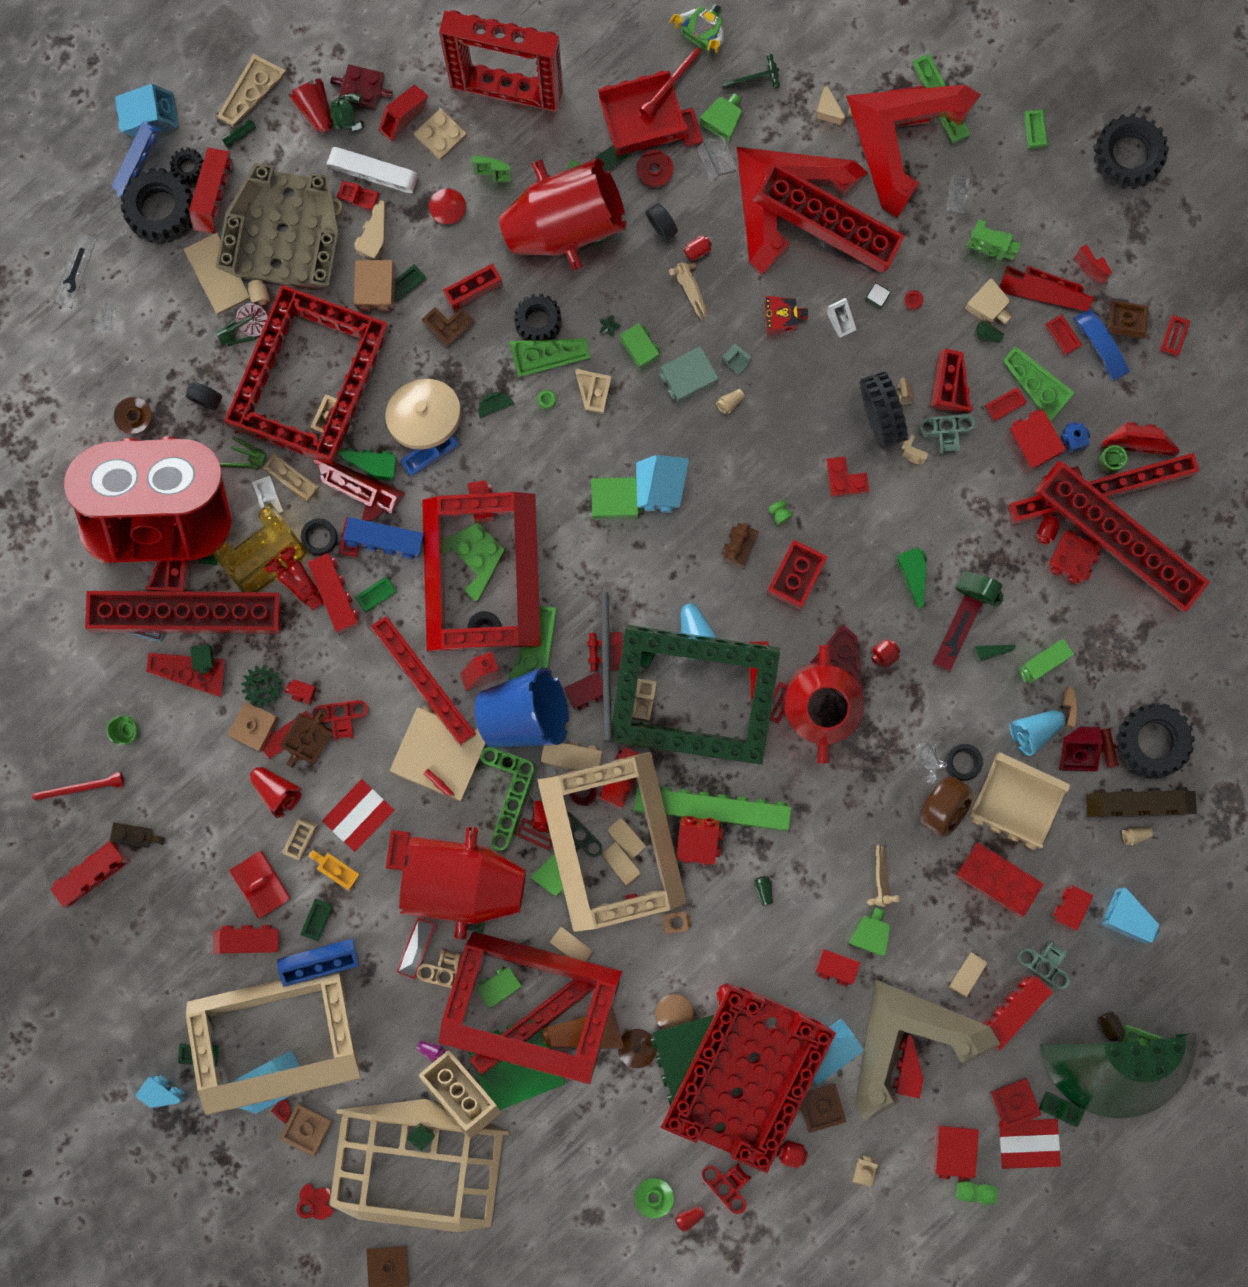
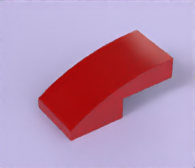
M343 180L336 198L372 211L378 203L380 193L362 188L359 184Z

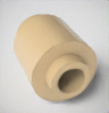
M263 280L251 281L248 284L251 303H257L266 308L270 303L266 284L263 283Z

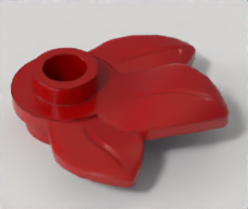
M310 1183L306 1184L299 1193L300 1202L297 1205V1214L303 1219L314 1217L318 1220L331 1216L334 1211L327 1205L331 1190L329 1188H319L314 1191ZM304 1205L310 1206L309 1212L303 1210Z

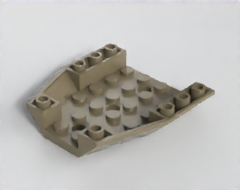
M254 163L225 214L216 268L236 277L263 280L264 282L305 289L329 287L338 236L329 176L310 173V177L276 172L273 166ZM287 189H291L295 194L292 197H286L284 192ZM284 224L288 227V230L285 233H281L277 230L278 226ZM274 260H279L282 265L279 268H273L271 263Z

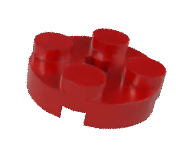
M660 150L646 151L636 165V173L642 184L646 187L659 188L671 181L674 171L672 159ZM652 165L660 167L657 173L650 171Z

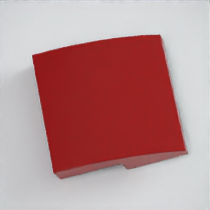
M1087 244L1080 247L1074 257L1077 264L1094 281L1101 285L1105 284L1112 271L1104 257L1096 260Z

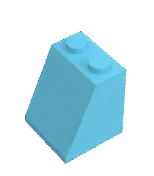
M151 83L115 97L119 118L118 125L120 131L124 134L136 136L143 121L148 122L161 131L179 128L174 94L171 91Z
M655 455L636 462L637 507L645 508V511L660 509L662 513H670L672 509L680 507L689 458Z
M1124 887L1116 889L1101 925L1143 944L1156 941L1160 930H1158L1159 924L1128 889Z

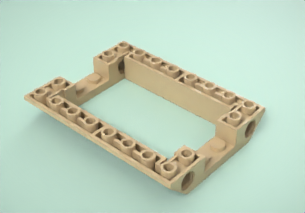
M651 752L579 771L574 770L537 779L573 932L597 929L672 910L687 903ZM637 777L664 890L644 893V896L612 904L596 905L595 908L590 909L563 795Z
M341 971L283 987L281 980L187 1002L186 1020L195 1077L205 1115L361 1079L355 1043L351 1037L348 1021L347 1000ZM322 990L334 1059L220 1085V1075L215 1067L211 1036L213 1035L212 1025L209 1022L208 1015L211 1017Z

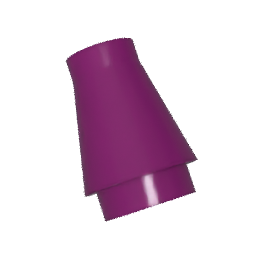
M420 1041L416 1048L417 1052L421 1053L432 1063L447 1051L443 1049V1046Z

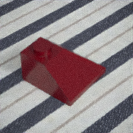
M1080 726L1063 738L1059 770L1098 771L1103 743L1100 727Z

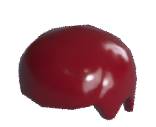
M594 787L570 793L569 797L577 805L589 806L596 800L598 789Z

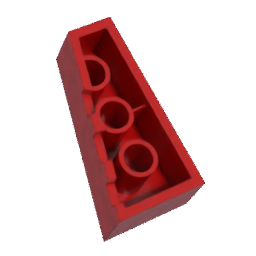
M207 147L189 209L193 230L216 233L225 187L229 180V170H232L233 159H231L229 151Z

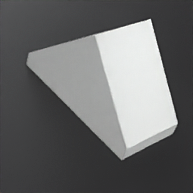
M846 298L828 306L827 315L839 338L856 331Z

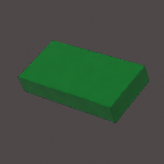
M385 576L355 596L364 612L367 613L398 592L388 577Z

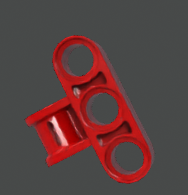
M354 700L316 706L312 711V716L314 719L319 710H325L327 715L321 723H332L334 741H338L339 738L346 737L353 739V720L366 718L370 709L364 701ZM358 705H364L365 711L362 714H356L355 712ZM345 708V715L338 717L336 715L337 709Z
M739 1162L724 1175L713 1165L705 1166L701 1173L705 1183L734 1214L743 1213L747 1205L738 1190L752 1177L750 1175L747 1176L740 1168ZM708 1169L716 1171V1177L713 1180H708L705 1177V1172ZM722 1184L729 1186V1192L726 1195L718 1192V1188ZM735 1199H740L743 1202V1206L739 1210L732 1208V1202Z

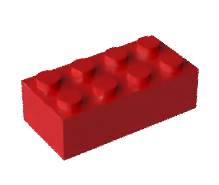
M978 842L974 843L955 874L956 878L1020 918L1026 915L1044 883Z
M1025 976L1018 983V990L1011 991L1005 998L1007 1002L1004 1005H999L992 1012L993 1017L982 1023L992 1028L1001 1044L994 1048V1050L1001 1051L1053 993L1036 976Z

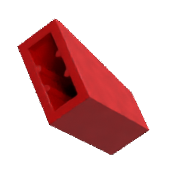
M415 84L385 107L378 130L389 140H395L424 109L428 95Z

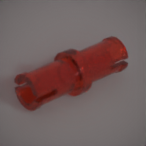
M1111 728L1101 729L1103 740L1101 752H1104L1106 767L1119 766L1115 751L1117 747L1113 743Z

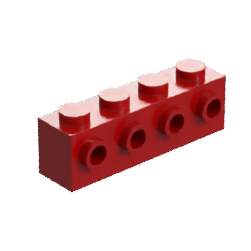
M329 553L308 561V566L336 633L340 634L359 626L357 621L360 620L359 614L356 609L353 610L350 603L353 600L349 591L345 592L343 585H346L342 574L338 575L336 568L339 566L335 557L331 558Z

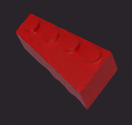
M108 841L94 854L88 856L83 863L72 868L67 876L57 879L50 890L63 908H69L131 861L118 843Z

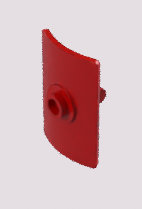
M261 850L229 870L259 919L290 900L288 892Z

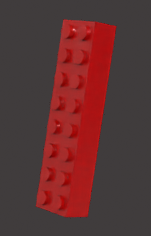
M774 162L768 168L752 199L753 202L882 274L890 267L905 235Z

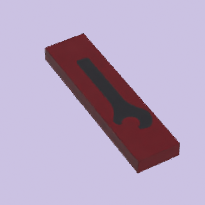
M964 595L932 664L948 672L951 671L982 602Z

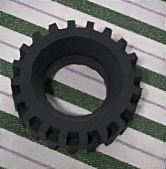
M1131 113L1129 117H1125V114L1120 115L1119 119L1115 120L1113 118L1108 125L1104 126L1096 140L1097 142L1094 146L1095 156L1093 157L1094 162L1097 161L1098 164L1096 167L1097 171L1103 172L1102 178L1104 180L1109 178L1112 181L1111 185L1120 184L1121 189H1125L1127 186L1136 189L1139 185H1142V187L1146 186L1148 182L1153 181L1167 161L1168 157L1166 156L1169 146H1166L1168 139L1167 136L1163 137L1162 127L1157 128L1154 125L1156 123L1155 120L1152 119L1149 122L1145 120V115L1138 118L1136 113ZM1125 137H1134L1140 140L1147 150L1145 163L1134 169L1121 166L1115 160L1113 154L1114 145L1117 141Z
M883 371L860 379L863 405L866 409L871 429H873L874 436L877 438L880 446L886 448L908 440V429L905 423V416L903 415V408L888 373Z

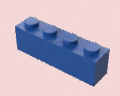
M348 517L343 542L349 547L357 548L359 545L364 546L365 550L376 552L378 549L384 551L386 555L395 556L396 553L403 555L405 559L414 560V557L418 558L423 533Z
M352 938L277 959V966L282 985L285 987L359 966V960Z

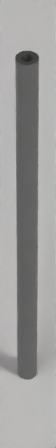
M601 592L604 742H612L609 592Z

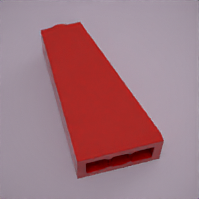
M492 651L473 658L460 673L466 692L502 679Z

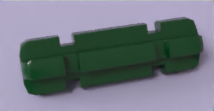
M248 119L244 122V125L241 124L231 131L229 136H224L222 141L225 146L230 147L234 144V141L237 142L247 135L248 131H253L256 128L254 122Z

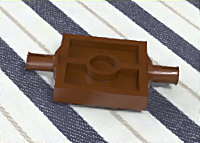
M319 710L314 719L298 713L280 743V747L292 755L286 763L287 766L293 768L298 759L306 760L312 764L315 763L333 734V730L321 723L326 715L324 711Z

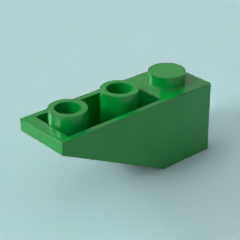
M344 448V451H338L341 459L374 479L395 481L397 457L393 455V452L382 451L381 454L374 453L373 450L355 452V449Z

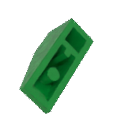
M917 547L897 555L896 560L916 608L919 611L924 606L927 557L925 552Z

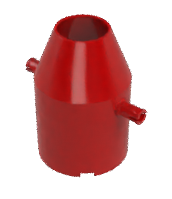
M599 158L592 159L553 176L548 175L543 159L533 162L531 165L537 176L536 183L531 184L500 215L499 225L502 236L513 254L550 256L564 254L568 257L572 271L582 268L584 266L578 255V248L626 229L627 221H623L622 217L626 213L617 185L610 171L605 172L602 167L605 164Z
M819 645V662L807 664L793 673L788 679L782 694L783 711L792 728L801 737L816 743L818 746L817 763H829V746L849 737L859 726L864 714L865 703L861 687L853 676L831 663V645ZM834 688L840 691L846 698L848 711L844 720L837 726L825 728L811 720L808 714V702L817 690Z
M472 827L466 828L465 843L411 836L406 851V856H409L408 867H403L399 909H402V911H400V914L456 922L454 937L459 939L461 932L460 940L467 938L468 924H478L520 913L526 870L486 846L477 845L478 828L474 827L472 834Z

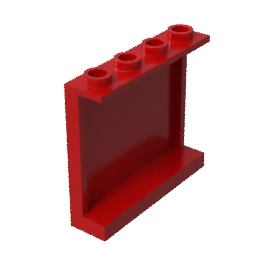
M670 70L659 71L650 76H640L635 80H625L617 85H607L598 89L599 101L616 157L688 138V127L686 122H684L673 86L655 106V113L650 119L644 117L639 111L640 106L647 101L650 102L671 77Z

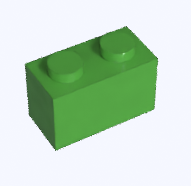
M640 323L620 334V340L639 370H642L659 359L660 349L655 342H651L649 339L650 333L645 326L642 328Z
M503 966L494 972L496 976L489 980L486 977L478 983L480 987L477 988V991L489 1009L523 987L510 967L505 968Z

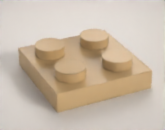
M440 108L414 133V136L441 161L467 136V133Z

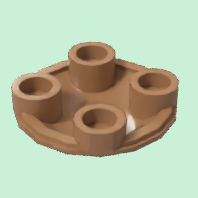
M667 995L656 1006V1022L662 1029L693 1021V1007L689 1000L682 995Z

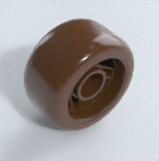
M945 777L927 798L920 813V823L940 837L949 836L968 813L974 799V791L955 777Z

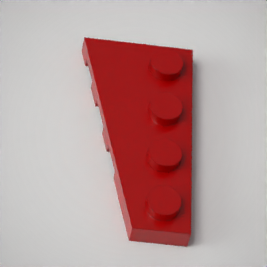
M148 653L146 672L222 698L226 660L214 658L215 669L210 670L208 674H199L193 670L191 656Z

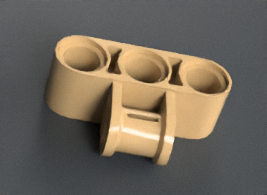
M442 948L438 966L430 964L421 965L417 970L418 978L424 982L452 988L462 952L455 953ZM425 967L430 968L432 972L431 976L427 979L423 978L421 974L422 969ZM443 972H448L451 976L448 983H443L440 980Z

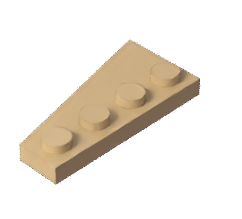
M253 54L217 118L235 127L287 73L286 70Z

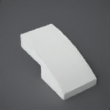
M270 476L252 482L265 518L283 512Z

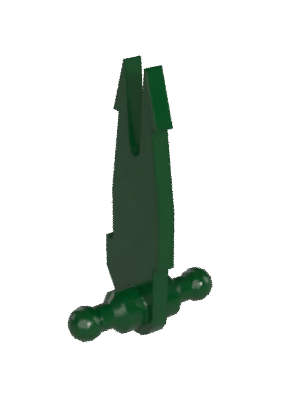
M769 53L766 56L768 60L767 71L722 82V86L769 74L770 79L773 80V87L779 88L778 72L780 69L779 67L777 68L773 60V54Z

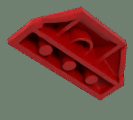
M1134 422L1122 425L1100 444L1101 449H1107L1109 446L1116 445L1128 452L1176 457L1180 450L1162 428H1157L1153 424L1138 426V423Z

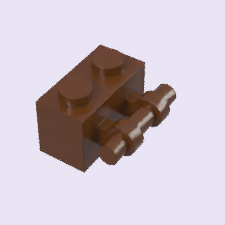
M738 523L736 527L732 526L728 536L731 538L729 545L725 543L721 552L724 555L723 561L744 569L759 531L750 528L751 525L747 523Z

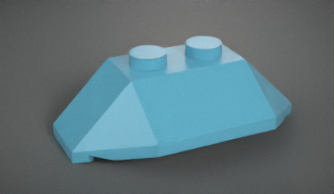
M292 1050L232 1082L300 1067V1064ZM289 1096L239 1108L257 1114Z

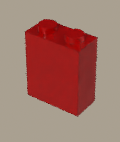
M1037 409L1031 412L1029 418L1024 421L1019 419L1012 423L1013 427L1010 428V431L1032 470L1066 452L1063 443L1044 410L1039 411Z
M937 1125L934 1174L939 1175L938 1178L950 1179L951 1176H958L960 1181H970V1178H976L979 1130Z

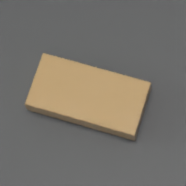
M622 818L606 830L631 859L646 848V845Z

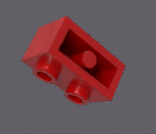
M486 480L467 483L469 494L493 493L491 485H487ZM497 513L473 514L475 524L494 521L493 515Z

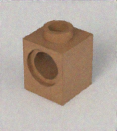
M686 911L662 914L665 934L688 932V927H691L690 915L686 916ZM673 918H681L683 925L680 928H674L671 923Z

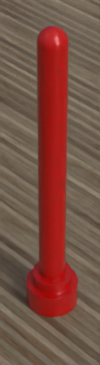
M695 48L650 102L647 101L640 106L639 111L644 117L650 119L656 109L655 106L700 55V48Z
M116 772L106 779L37 792L32 795V799L41 800L110 785L115 788L124 787V777L122 772Z

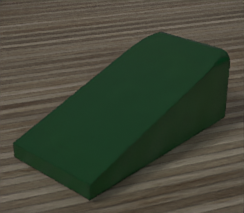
M974 646L973 652L979 663L1012 652L1016 646Z

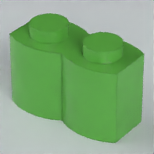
M957 1181L954 1196L964 1202L978 1201L985 1205H993L997 1203L998 1188L987 1183L974 1184L970 1181Z

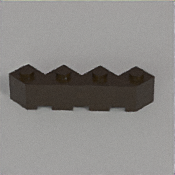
M1176 787L1174 791H1160V788H1148V791L1133 792L1131 788L1121 789V792H1105V789H1096L1094 793L1086 794L1087 817L1091 818L1197 814L1196 791H1189L1188 787Z

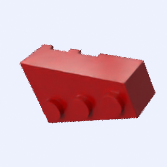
M945 348L938 354L930 408L958 414H969L973 411L970 403V389L967 385V372L963 352Z
M234 925L222 926V929L213 931V954L278 952V929H272V925H261V929H253V925H241V929H234Z

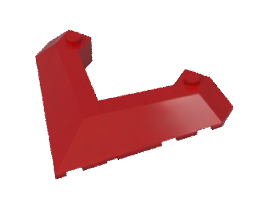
M967 85L846 95L883 210L898 219L920 184L904 173L895 126L943 116L961 126L981 94Z
M736 147L749 263L763 276L789 251L790 243L777 231V214L752 201L768 168L773 162L814 185L829 187L841 199L868 175V172L855 160Z

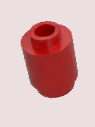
M700 235L686 244L683 251L690 261L698 260L711 251L712 243L707 236L703 237Z
M1046 515L1042 519L1036 533L1038 542L1044 545L1054 542L1060 528V520L1058 518Z

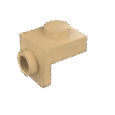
M911 435L910 439L904 441L901 449L905 451L902 456L910 458L909 461L914 464H924L928 453L911 446L915 438L914 435Z

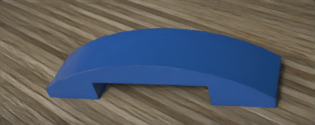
M1090 308L1088 311H1084L1073 318L1081 332L1086 334L1104 362L1103 366L1112 381L1130 372L1114 339Z

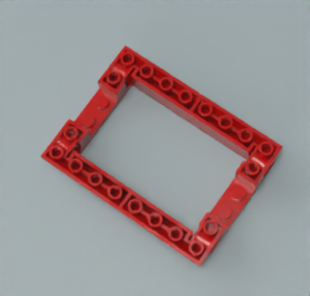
M500 492L445 495L423 499L427 652L465 650V648L541 646L536 494ZM514 512L518 626L445 629L442 518L440 516L455 518L468 514L497 513L498 515H510V513Z
M473 931L465 944L442 1018L438 1043L590 1085L601 1049L602 1036L610 1009L613 1008L623 971ZM485 953L486 956L596 985L575 1056L463 1025L469 1013L468 1005L478 973L481 974Z

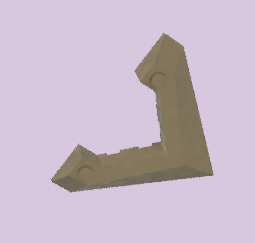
M876 979L855 1103L864 1121H868L899 1103L890 1086L904 1031L952 1045L961 1063L968 1064L1001 1045L992 1028Z

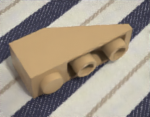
M382 200L378 205L374 206L370 221H366L362 236L358 237L354 244L356 254L368 260H379L385 249L386 206Z

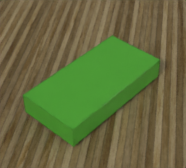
M1044 109L1025 111L1028 149L1047 147Z

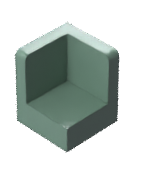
M736 343L722 357V362L737 375H740L752 360Z

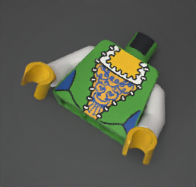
M713 4L709 11L701 6L698 9L690 10L681 15L674 14L669 21L670 24L672 22L676 24L675 29H678L681 25L680 34L707 52H710L713 48L717 54L719 47L724 42L725 29L722 26L723 20L718 17L722 9L716 4Z

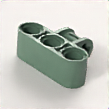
M969 414L928 417L922 420L918 431L923 438L938 439L940 454L946 451L959 452V435L969 434L975 426V419ZM945 422L949 423L951 429L945 430L942 424ZM961 422H969L970 428H964ZM929 424L933 430L927 432L924 430L923 425Z
M1052 940L1046 945L1041 954L1032 949H1023L1018 953L1017 960L1019 964L1053 988L1065 989L1070 984L1069 975L1058 968L1068 951L1061 950L1054 945ZM1025 952L1030 953L1032 956L1030 963H1026L1023 960ZM1042 963L1048 967V972L1045 975L1039 971V966ZM1058 975L1064 978L1062 986L1057 985L1055 982V978Z

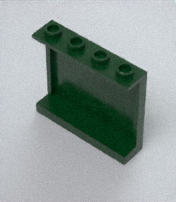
M715 1014L653 1032L654 1037H650L653 1049H658L659 1056H656L658 1067H663L665 1073L661 1077L664 1087H669L670 1094L667 1095L670 1106ZM737 1087L734 1088L732 1092H736L742 1089Z

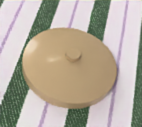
M434 379L415 380L399 388L389 400L385 414L386 424L393 438L403 446L411 449L433 448L444 443L456 431L461 420L460 402L455 392L441 381Z

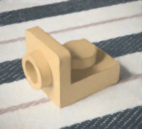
M863 1156V1159L858 1158L852 1182L872 1187L876 1169L879 1165L874 1163L875 1159Z

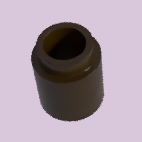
M1111 1011L1099 1017L1100 1025L1108 1040L1112 1039L1114 1042L1124 1037L1123 1033L1126 1031L1117 1014L1115 1015Z

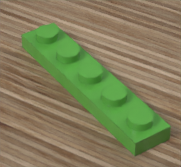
M930 54L912 61V65L925 88L946 86ZM945 116L939 117L953 144L970 137V132L964 121L961 126H958Z

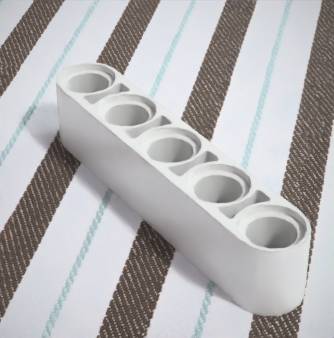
M332 147L326 164L327 167L335 171L406 193H413L419 176L418 173L338 147Z

